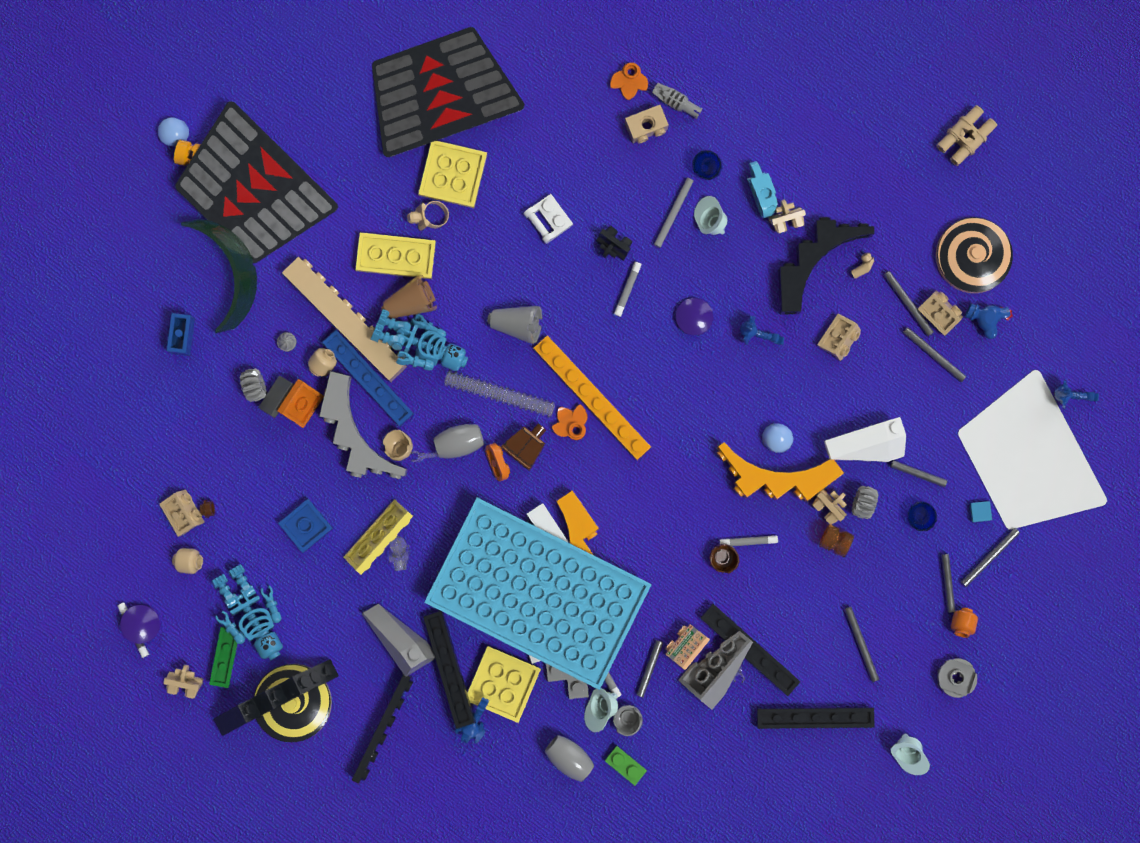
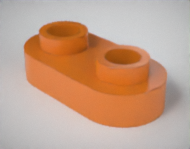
M496 443L487 445L485 452L495 478L498 481L508 479L510 468L504 461L502 448Z

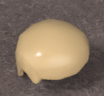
M392 430L383 439L385 454L390 459L402 461L410 456L413 443L411 438L403 431Z

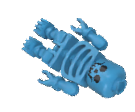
M382 310L370 340L378 343L380 339L382 343L386 344L387 342L394 350L399 351L397 356L404 359L398 358L397 364H411L415 368L419 366L423 367L424 370H432L438 360H441L443 367L453 371H458L460 367H465L468 357L465 356L466 350L452 343L444 346L446 332L443 329H438L433 326V323L426 322L420 314H415L411 323H408L406 321H395L394 318L389 319L390 312ZM384 326H388L389 329L393 328L397 335L390 336L388 332L386 334L383 333ZM417 328L425 329V333L420 339L414 337ZM411 345L416 346V356L414 357L408 354Z
M240 564L228 572L232 579H237V585L240 584V595L236 596L235 593L232 594L229 591L231 588L229 585L226 586L228 579L225 574L211 581L215 589H220L219 593L220 595L223 594L224 602L228 609L238 605V607L230 611L232 616L242 610L246 613L239 622L240 632L236 628L237 625L231 623L225 611H222V614L226 617L225 621L219 620L218 616H216V621L226 628L225 631L227 633L230 632L238 644L244 643L245 638L249 642L256 639L254 647L262 659L269 658L271 661L280 656L279 651L283 648V644L277 634L269 632L274 627L273 622L279 623L281 621V614L276 607L278 604L277 601H274L273 590L269 586V597L263 593L261 588V595L265 598L267 602L266 608H269V611L264 608L252 610L250 605L259 601L260 597L256 596L249 600L256 592L253 586L249 585L246 581L247 577L243 576V573L246 571ZM242 598H244L245 603L241 604L239 601ZM263 613L265 616L256 617L255 614ZM248 618V620L250 621L245 626V628H243L242 624ZM264 620L268 621V622L263 623V624H260V622H259V621H264ZM251 626L254 627V628L250 631V633L248 634V633H247V630H248Z

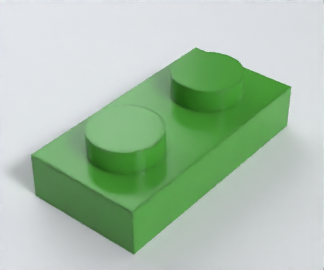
M618 746L605 759L606 763L634 786L647 772L643 766Z

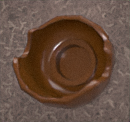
M718 544L711 550L709 555L711 566L721 573L729 574L737 569L740 562L738 552L733 546L728 544Z

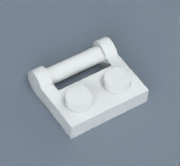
M552 194L523 213L542 235V240L545 244L573 226V223ZM540 211L554 230L553 232L549 233L536 216V212Z

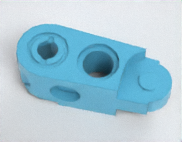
M757 161L749 163L752 177L747 180L762 218H766L775 213L777 207L776 191L769 173H762Z

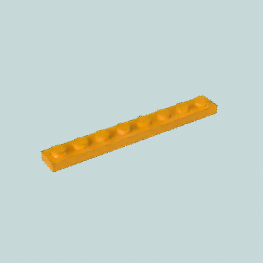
M548 335L533 348L636 460L651 448Z

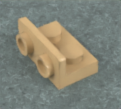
M936 290L918 310L945 336L962 320L963 316L961 315L962 311L956 305L952 306L948 302L949 299L943 292L939 293Z
M837 314L817 345L841 361L843 357L848 355L853 342L858 340L861 329L854 321Z
M187 490L176 492L160 503L162 510L178 537L204 523L200 511L196 508Z

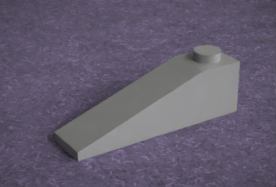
M377 604L362 613L405 677L435 660L434 652L427 641L381 605Z
M737 632L724 641L718 650L706 654V658L701 662L693 663L678 681L712 710L726 694L753 642L742 632Z

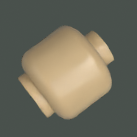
M319 348L309 358L308 366L311 373L315 376H327L336 366L337 361L331 350Z
M181 548L174 554L172 563L179 573L195 574L202 567L203 557L196 549Z

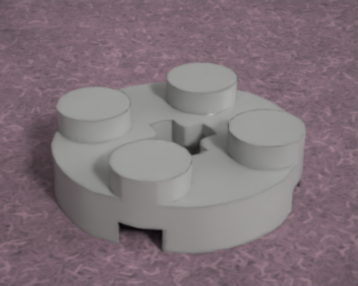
M954 658L946 660L938 670V686L945 694L951 697H964L975 689L977 674L971 663L964 659ZM959 672L962 681H958L956 684L952 676Z

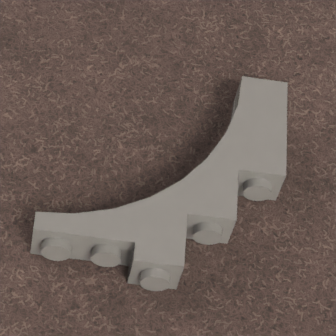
M330 371L320 417L324 418V422L332 424L338 421L333 444H337V449L348 451L349 447L351 448L346 471H350L351 476L359 478L362 477V474L367 475L368 468H371L372 473L382 475L383 471L390 473L389 477L401 479V476L406 477L408 469L394 465L380 457L360 435L350 408L349 390L351 377Z

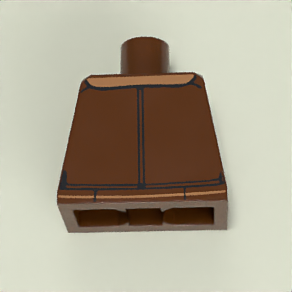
M539 423L531 431L523 427L507 440L501 448L530 471L545 446V443L540 438L546 429Z

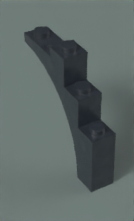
M830 217L819 218L814 224L815 243L812 240H803L796 247L797 266L794 263H785L778 269L780 315L800 314L806 281L820 259L844 243L872 237L874 235V226L863 223L858 224L857 227H850V224H840L836 227V220H831Z
M331 659L233 707L214 718V721L221 735L224 736L277 707L337 678L339 675Z

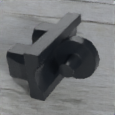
M609 226L606 230L602 229L596 240L600 244L599 248L605 251L602 257L606 259L610 255L615 259L617 256L624 261L631 249L632 240L628 237H623L619 241L615 238L618 231L612 226Z

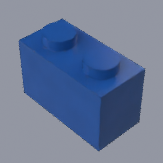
M171 314L167 352L175 355L190 356L195 323L194 317L184 314Z

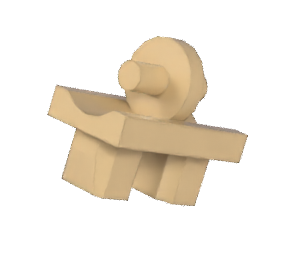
M784 199L780 201L781 206L775 210L776 213L780 214L768 217L769 223L773 225L775 231L782 233L787 231L785 221L788 220L792 221L794 228L804 226L803 216L806 213L801 207L793 209L795 208L794 203L787 204Z
M824 489L821 490L812 505L818 511L825 506L828 507L830 512L824 518L830 525L838 520L841 522L847 515L842 510L847 505L842 500L846 495L844 493L838 495L835 491L829 495Z
M184 665L182 670L175 669V673L169 671L167 678H164V684L167 685V693L174 695L179 692V687L185 688V696L193 699L203 684V678L194 677L195 672L189 671V665Z

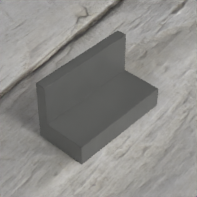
M279 376L258 408L276 418L279 413L277 410L294 384Z

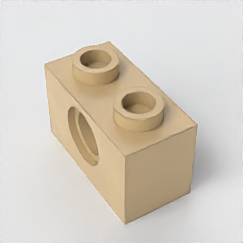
M661 105L625 118V125L632 143L638 142L640 144L646 142L648 137L653 135L656 137L666 133L669 127ZM649 122L652 124V128L644 129L642 124Z

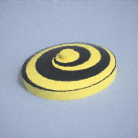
M286 664L272 669L260 680L254 697L310 669V667L300 664ZM325 683L256 718L264 732L274 739L283 742L306 740L317 734L329 718L332 704L329 687Z

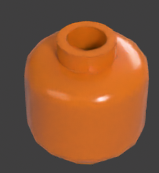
M961 608V610H957L953 614L951 629L956 636L968 638L970 635L975 634L978 617L973 613L972 609Z

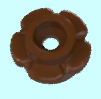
M204 500L203 504H200V513L205 518L215 515L213 501Z

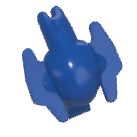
M750 316L749 322H744L740 327V332L744 336V343L746 345L754 336L769 340L778 345H783L785 338L779 337V334H770L757 330L755 316Z
M1064 380L1063 384L1054 393L1055 398L1061 402L1063 409H1066V404L1070 398L1099 401V393L1071 392V388L1066 383L1067 380Z
M482 697L474 713L475 724L460 729L455 728L456 734L461 731V741L468 743L470 739H475L474 743L477 744L482 739L486 731L484 730V723L481 722L478 725V722L490 700Z

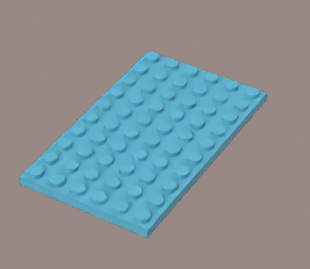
M476 498L424 603L600 690L652 584Z

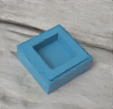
M990 501L970 503L972 522L992 520Z

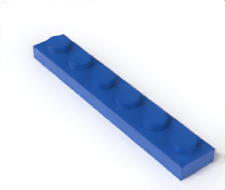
M337 330L322 342L400 427L414 415Z

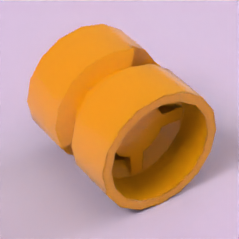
M180 139L175 148L174 163L183 166L189 164L191 157L193 158L201 144L196 143L192 145L191 142Z

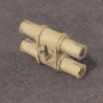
M975 105L965 116L959 117L958 122L947 130V135L936 145L942 153H945L955 142L960 145L959 150L950 158V161L956 166L969 155H973L975 150L982 143L986 142L987 136L997 127V123L991 118L979 129L973 125L984 113L978 105ZM969 133V137L966 139L964 135Z

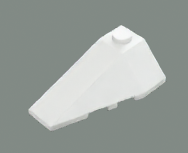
M898 417L826 440L824 444L830 460L889 462L904 457L906 433L901 418Z

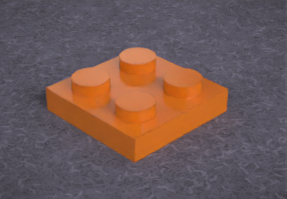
M298 379L277 411L304 428L324 396Z

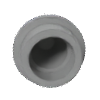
M289 332L282 333L277 339L278 347L286 352L293 350L297 343L295 336Z

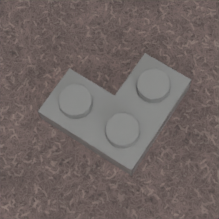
M546 664L548 682L568 681L569 699L589 697L586 683Z

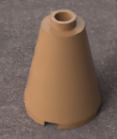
M423 275L415 277L383 301L381 309L390 312L388 316L390 319L432 312L437 309V305L433 306L432 303L436 300L427 281L423 282L421 279L424 277Z

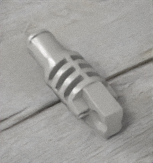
M657 83L652 93L661 99L663 103L677 111L682 112L683 110L695 117V119L698 118L699 114L694 112V110L701 113L703 109L688 101L689 98L672 87Z

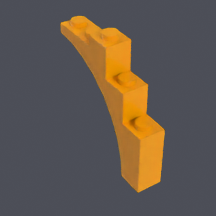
M725 442L717 447L719 450L717 454L723 462L726 460L730 465L728 469L733 476L740 478L734 483L736 486L734 490L740 497L744 496V498H747L764 485L766 487L764 491L770 499L774 498L776 500L794 487L796 489L794 493L798 499H803L806 502L844 474L835 460L830 459L806 471L792 473L773 472L746 462L735 454Z
M572 490L559 499L557 504L565 517L569 530L570 544L593 555L584 539L587 538L589 541L598 535L596 531L599 528Z

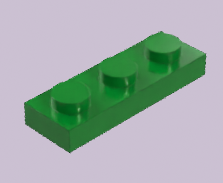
M221 627L209 685L229 688L237 642L233 639L234 637L230 632L227 633L225 631V627Z

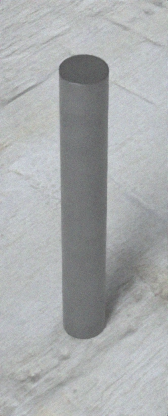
M894 460L891 463L890 467L944 488L947 484V480Z
M949 554L941 555L947 611L955 612Z
M655 641L636 694L637 696L644 698L663 642Z

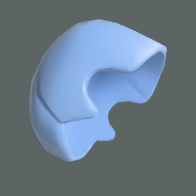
M174 117L164 119L158 127L159 139L168 146L174 147L180 139L186 141L189 136V128L186 123Z
M771 424L765 428L762 434L763 444L775 453H783L790 449L793 443V433L783 424Z

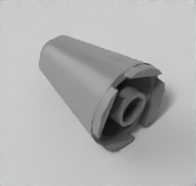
M539 306L494 309L488 315V324L494 330L534 344L538 341L541 332L539 319H542V309Z

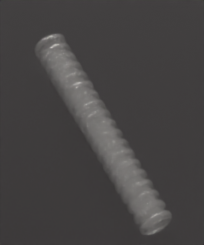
M449 370L445 377L444 386L446 387L449 385L450 388L456 387V390L462 389V392L466 390L469 394L472 392L473 395L479 394V397L485 396V399L489 397L492 401L495 399L496 402L502 401V404L508 403V406L513 405L515 408L518 406L519 409L524 408L525 411L530 410L531 413L534 411L538 415L541 413L542 416L552 417L555 407L554 401L550 403L549 400L537 399V396L532 397L531 394L527 396L526 393L521 394L520 391L515 392L514 389L509 390L508 387L505 389L503 386L498 387L497 384L492 385L491 382L488 384L485 380L482 382L480 379L475 380V377L469 378V375H466V377L462 373L459 375L456 371L452 373V370Z

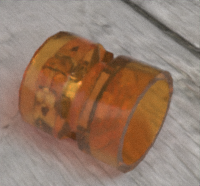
M828 524L819 547L828 551L833 549L835 554L845 557L851 547L854 535L847 531L840 532L838 527Z

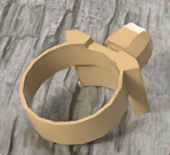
M432 201L427 205L424 203L416 207L415 212L407 215L408 222L411 224L418 223L420 231L427 226L435 229L440 228L449 218L448 209L443 203ZM436 204L442 208L445 214V220L442 225H433L425 218L424 212L427 205Z

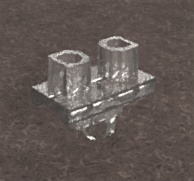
M396 537L395 540L390 542L389 562H394L395 571L406 570L410 547L404 538Z

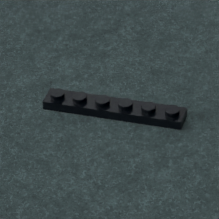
M714 604L701 616L700 619L725 641L739 631L748 637L753 643L745 659L785 695L789 696L801 682Z
M439 611L424 616L423 618L455 727L460 729L475 724L476 720L444 612Z
M403 674L352 781L359 784L361 780H366L370 772L367 768L370 762H375L379 754L376 751L379 744L383 745L387 737L385 731L387 727H392L396 719L393 715L396 709L400 710L405 699L402 696L405 691L409 692L413 684L411 675L405 677Z
M874 708L757 709V729L875 728Z

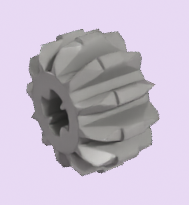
M256 368L242 372L240 384L246 399L250 402H256L265 398L267 391L261 372Z
M860 486L852 503L853 515L862 519H870L878 502V491L869 486Z

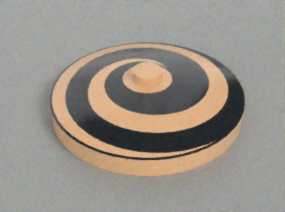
M970 217L955 222L945 230L937 244L936 263L940 274L948 284L962 292L983 293L993 289L1006 278L1012 266L1013 250L1008 236L997 224L984 218Z

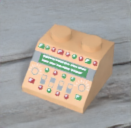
M691 624L687 627L684 625L677 633L679 635L678 639L675 642L671 640L665 648L667 650L665 655L684 670L687 669L710 640Z

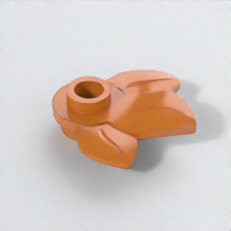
M631 62L625 64L622 71H618L612 76L610 87L613 89L621 88L624 98L630 100L636 95L638 89L647 91L648 80L641 73L640 67L636 63ZM633 70L635 74L629 75L628 71Z
M578 405L574 411H571L567 408L559 407L557 413L559 423L552 426L553 431L561 437L569 436L573 440L582 439L586 433L584 425L588 418L585 408L582 405ZM577 427L580 429V433L574 434L572 430Z

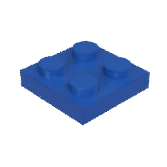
M309 499L278 523L302 553L306 552L333 529Z

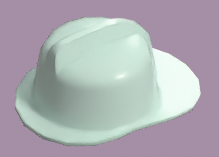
M712 196L702 198L694 211V217L700 231L703 234H724V228L728 220L718 200Z
M602 688L593 691L584 713L585 723L589 730L600 732L606 726L608 719L616 714L618 711L616 693L606 692Z
M905 733L891 747L892 755L904 771L913 775H923L928 772L930 764L923 753L922 744L918 739L909 737Z

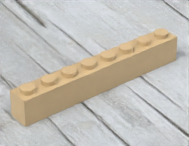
M299 257L296 258L282 272L283 275L392 382L407 367L406 365L396 363L398 358H404L398 357V353L395 354L387 342L385 344L380 339L378 343L370 340L375 328L372 325L368 327L364 323L366 319L359 312L355 314L351 310L353 306L346 299L342 301L337 296L339 292L332 285L328 287L324 283L326 279L319 272L315 274L311 270L313 266L306 259L302 261Z

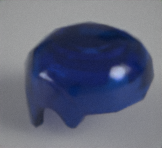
M710 150L700 151L692 161L694 173L704 180H714L723 169L720 157Z
M919 501L910 506L907 518L909 524L915 530L928 531L937 522V513L932 505L925 501Z

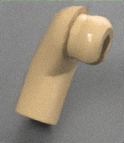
M870 253L863 254L861 256L863 260L861 266L851 270L855 279L871 270L874 257H871Z

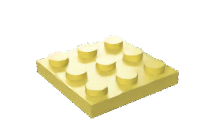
M440 141L431 142L419 196L474 208L487 152Z
M487 646L468 691L470 703L478 706L482 697L490 700L485 709L519 723L541 668Z

